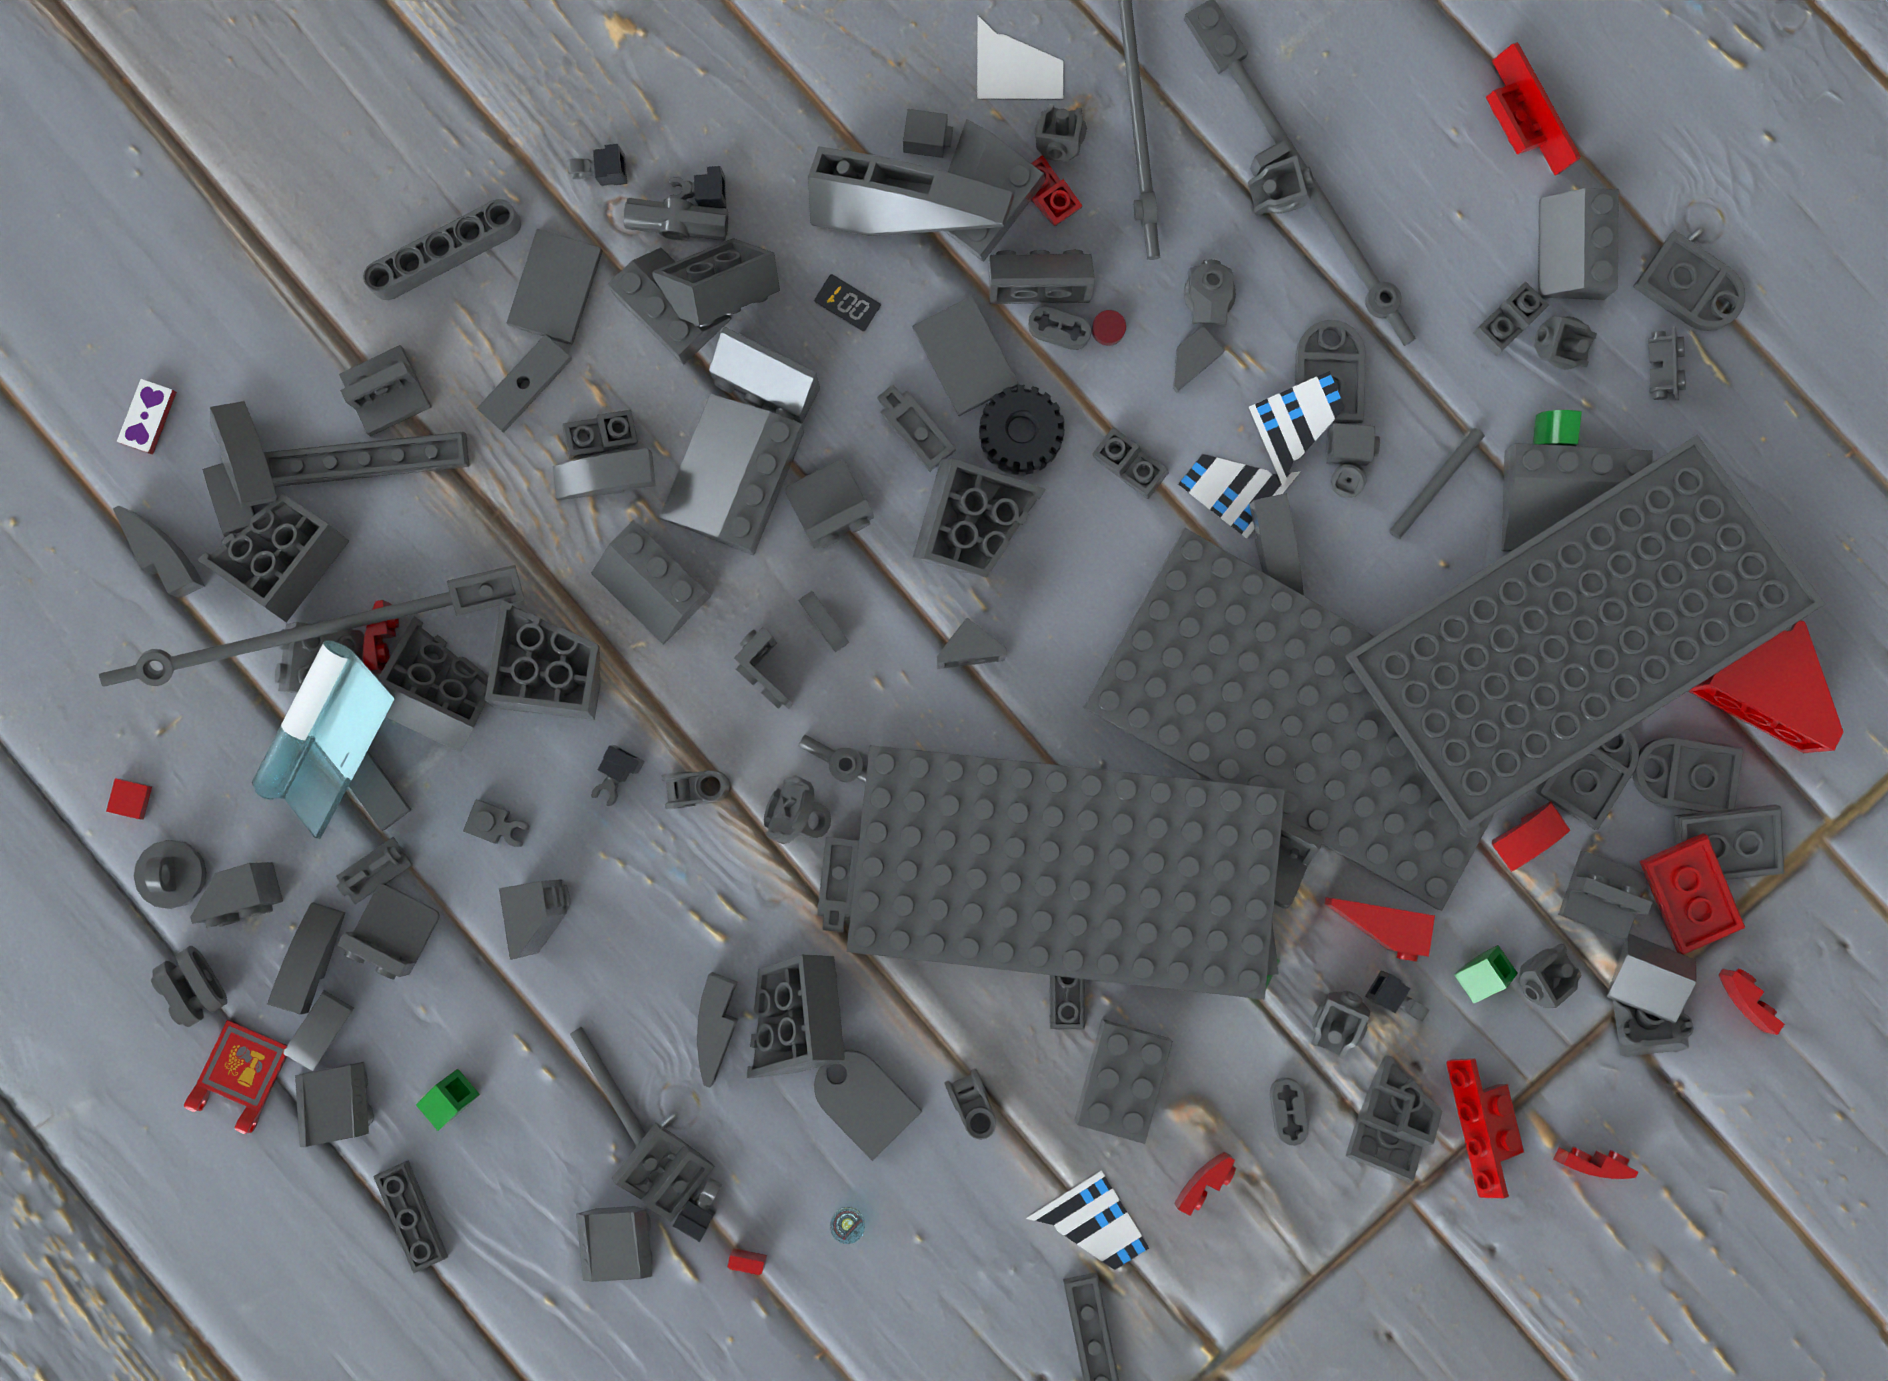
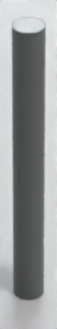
M1477 428L1470 432L1390 529V533L1394 537L1401 539L1485 437L1483 432Z
M580 1027L570 1033V1036L637 1146L646 1134L585 1031Z

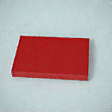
M1704 833L1639 861L1678 953L1685 955L1746 928L1708 835Z

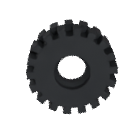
M1017 385V389L1011 390L1010 387L1003 389L1002 394L998 395L996 393L991 398L989 405L986 404L980 419L979 439H981L983 452H986L988 455L987 459L992 464L994 462L998 464V469L1004 472L1005 469L1011 470V474L1019 475V472H1026V475L1033 474L1034 470L1038 468L1039 470L1044 469L1047 463L1052 462L1056 457L1064 437V417L1060 415L1059 405L1057 402L1053 403L1051 401V396L1047 392L1043 395L1038 392L1039 388L1034 386L1029 390L1024 389L1025 385ZM1018 417H1025L1031 420L1035 426L1034 436L1026 442H1017L1012 439L1008 431L1012 420Z

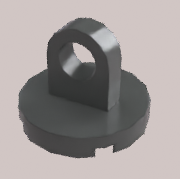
M796 775L786 778L783 781L786 785L782 790L777 788L773 792L766 806L764 814V826L768 828V832H765L766 836L781 844L790 843L799 834L810 838L824 836L831 826V815L825 806L814 801V788L811 782ZM814 811L818 816V825L812 830L808 825V819Z
M165 840L152 844L142 852L136 862L134 870L136 890L146 902L154 907L174 909L186 906L193 901L205 885L207 872L204 859L199 852L190 847L191 845L181 841Z

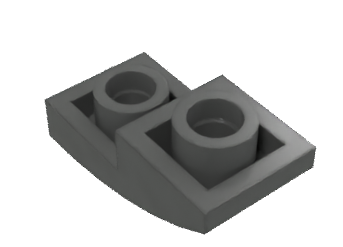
M1525 281L1473 333L1498 356L1549 304Z
M631 410L598 414L597 418L563 423L562 426L569 459L604 453L638 443Z
M1114 428L1110 430L1092 453L1107 469L1147 499L1151 497L1169 474L1166 467L1141 451L1138 444Z
M223 463L202 469L224 537L231 533L237 534L250 525V518L255 515L253 506L241 507Z
M324 990L283 1054L313 1071L354 1007Z

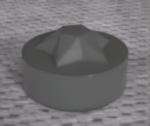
M1352 462L1339 465L1331 477L1333 490L1344 498H1353L1359 495L1367 482L1364 469Z

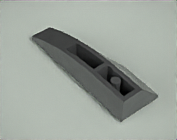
M818 146L808 175L809 211L812 226L866 236L1005 227L1015 196L1011 191L942 170L881 156Z

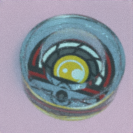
M842 1207L832 1216L830 1231L838 1242L843 1244L855 1243L864 1233L865 1219L856 1208Z

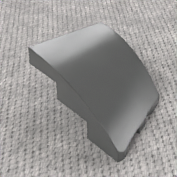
M1387 1055L1384 1056L1369 1087L1348 1145L1346 1157L1410 1182L1415 1179L1422 1148L1433 1145L1435 1142L1443 1111L1432 1099L1427 1098L1423 1094L1422 1089L1413 1079L1406 1077L1394 1064L1396 1061L1393 1057Z

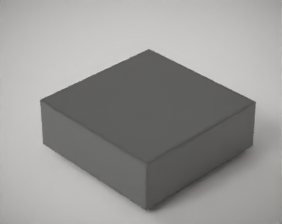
M1280 141L1255 155L1250 167L1253 175L1261 174L1268 165L1285 160L1290 152L1286 143Z

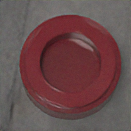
M1114 310L1100 312L1092 324L1093 337L1098 343L1105 346L1119 343L1126 331L1124 317Z

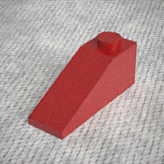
M1325 897V905L1387 950L1397 951L1396 958L1417 962L1418 955L1429 957L1435 915Z

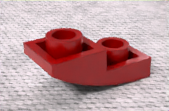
M1043 155L1031 163L1044 173L1046 181L1032 201L1042 214L1054 226H1057L1083 206L1065 180L1059 179Z
M384 600L375 601L372 610L392 604ZM399 618L366 626L363 663L372 674H381L390 659L388 645L383 643V639L396 637L395 628L399 627Z
M1550 801L1522 817L1519 825L1494 838L1492 845L1512 872L1554 845L1570 831V828Z
M1739 968L1736 971L1722 969L1719 977L1737 1008L1761 1031L1778 1035L1785 1023L1775 1017L1777 1011L1759 1000L1764 991L1755 985L1757 980Z
M1559 1147L1553 1160L1576 1171L1601 1178L1631 1179L1636 1178L1639 1173L1627 1166L1630 1159L1612 1150L1609 1151L1608 1155L1595 1151L1594 1155L1591 1156L1575 1147H1572L1570 1152Z
M1223 1152L1199 1169L1177 1197L1174 1203L1177 1209L1191 1216L1194 1209L1200 1210L1208 1193L1204 1190L1206 1185L1220 1191L1223 1184L1227 1186L1231 1182L1236 1171V1167L1233 1166L1235 1159L1230 1154Z

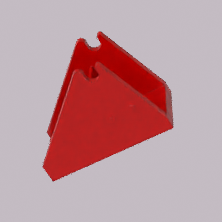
M1802 620L1792 625L1789 631L1784 630L1688 691L1802 753L1835 751L1844 733L1807 625Z

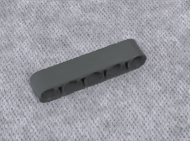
M503 199L490 201L372 262L364 270V283L378 298L382 300L395 299L511 239L518 234L521 228L520 217L509 202ZM501 214H510L506 223L496 224V219ZM473 229L480 230L479 235L475 239L466 240V235L469 231ZM441 245H450L446 254L436 256V251ZM413 260H419V265L414 271H406L408 263ZM389 275V281L386 285L382 287L376 286L380 277Z

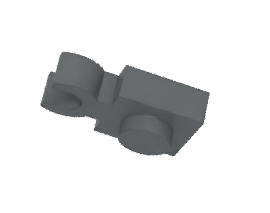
M476 799L463 832L494 844H498L500 836H504L505 841L509 845L522 847L523 842L514 839L513 831L518 827L529 830L530 826L523 821L507 822L510 814L509 811Z

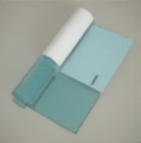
M334 641L323 642L252 780L255 792L262 798L268 800L275 798L285 799L313 837L321 839L394 701L393 696L357 655L346 646Z

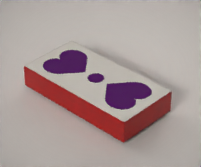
M140 379L117 442L153 455L177 392Z

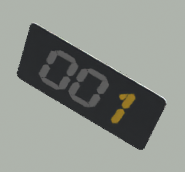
M833 274L829 275L814 299L815 303L861 331L867 329L881 307L879 302Z

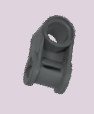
M708 770L662 775V781L666 782L668 797L665 809L696 806V804L722 801L730 792L729 779L721 772ZM711 777H716L721 784L719 792L714 796L708 795L705 790V783Z
M977 1069L971 1070L970 1075L953 1083L950 1081L944 1082L956 1111H958L968 1134L974 1139L979 1140L990 1137L996 1128V1118ZM971 1086H974V1088H972V1089H970V1090H967V1091H965V1092H963V1093H959V1092L962 1091V1090H965V1089H967V1088H969V1087H971ZM984 1113L990 1118L991 1123L988 1129L985 1131L973 1129L970 1120L975 1114Z

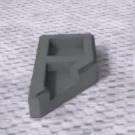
M1204 326L1199 328L1176 349L1173 389L1176 393L1225 352Z

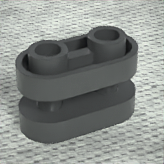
M193 946L187 947L176 955L177 967L172 962L165 961L153 969V978H151L154 989L160 995H163L168 1002L171 1018L178 1025L183 1024L186 1027H191L204 1018L203 1006L210 1012H215L227 1004V996L204 956ZM185 977H186L187 981L189 982L190 986L192 987V989H193V991L195 992L196 995H194V993L192 992L191 988L189 987L188 983H187L186 980H185Z

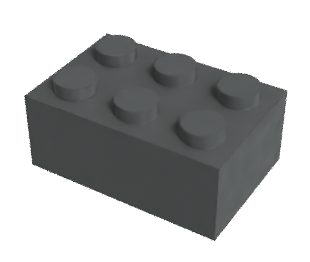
M1101 1019L1074 1119L1077 1125L1145 1144L1173 1041L1168 1037Z

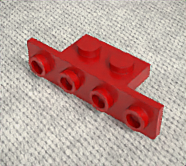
M1518 42L1513 43L1492 60L1505 86L1493 90L1486 96V99L1516 154L1519 155L1539 147L1556 176L1578 161L1581 156Z
M1475 1058L1449 1060L1446 1062L1478 1196L1481 1198H1507L1509 1195L1501 1161L1524 1153L1508 1084H1497L1483 1089Z

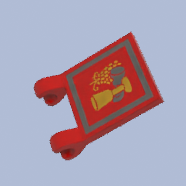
M227 1020L196 1085L184 1103V1107L192 1112L202 1111L208 1101L210 1091L246 1106L236 1122L235 1130L242 1134L252 1133L257 1126L262 1108L287 1058L283 1052L288 1045L231 1020Z

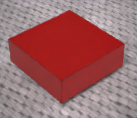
M115 778L106 812L144 820L153 786Z
M733 1248L727 1267L731 1270L760 1275L765 1268L767 1255Z

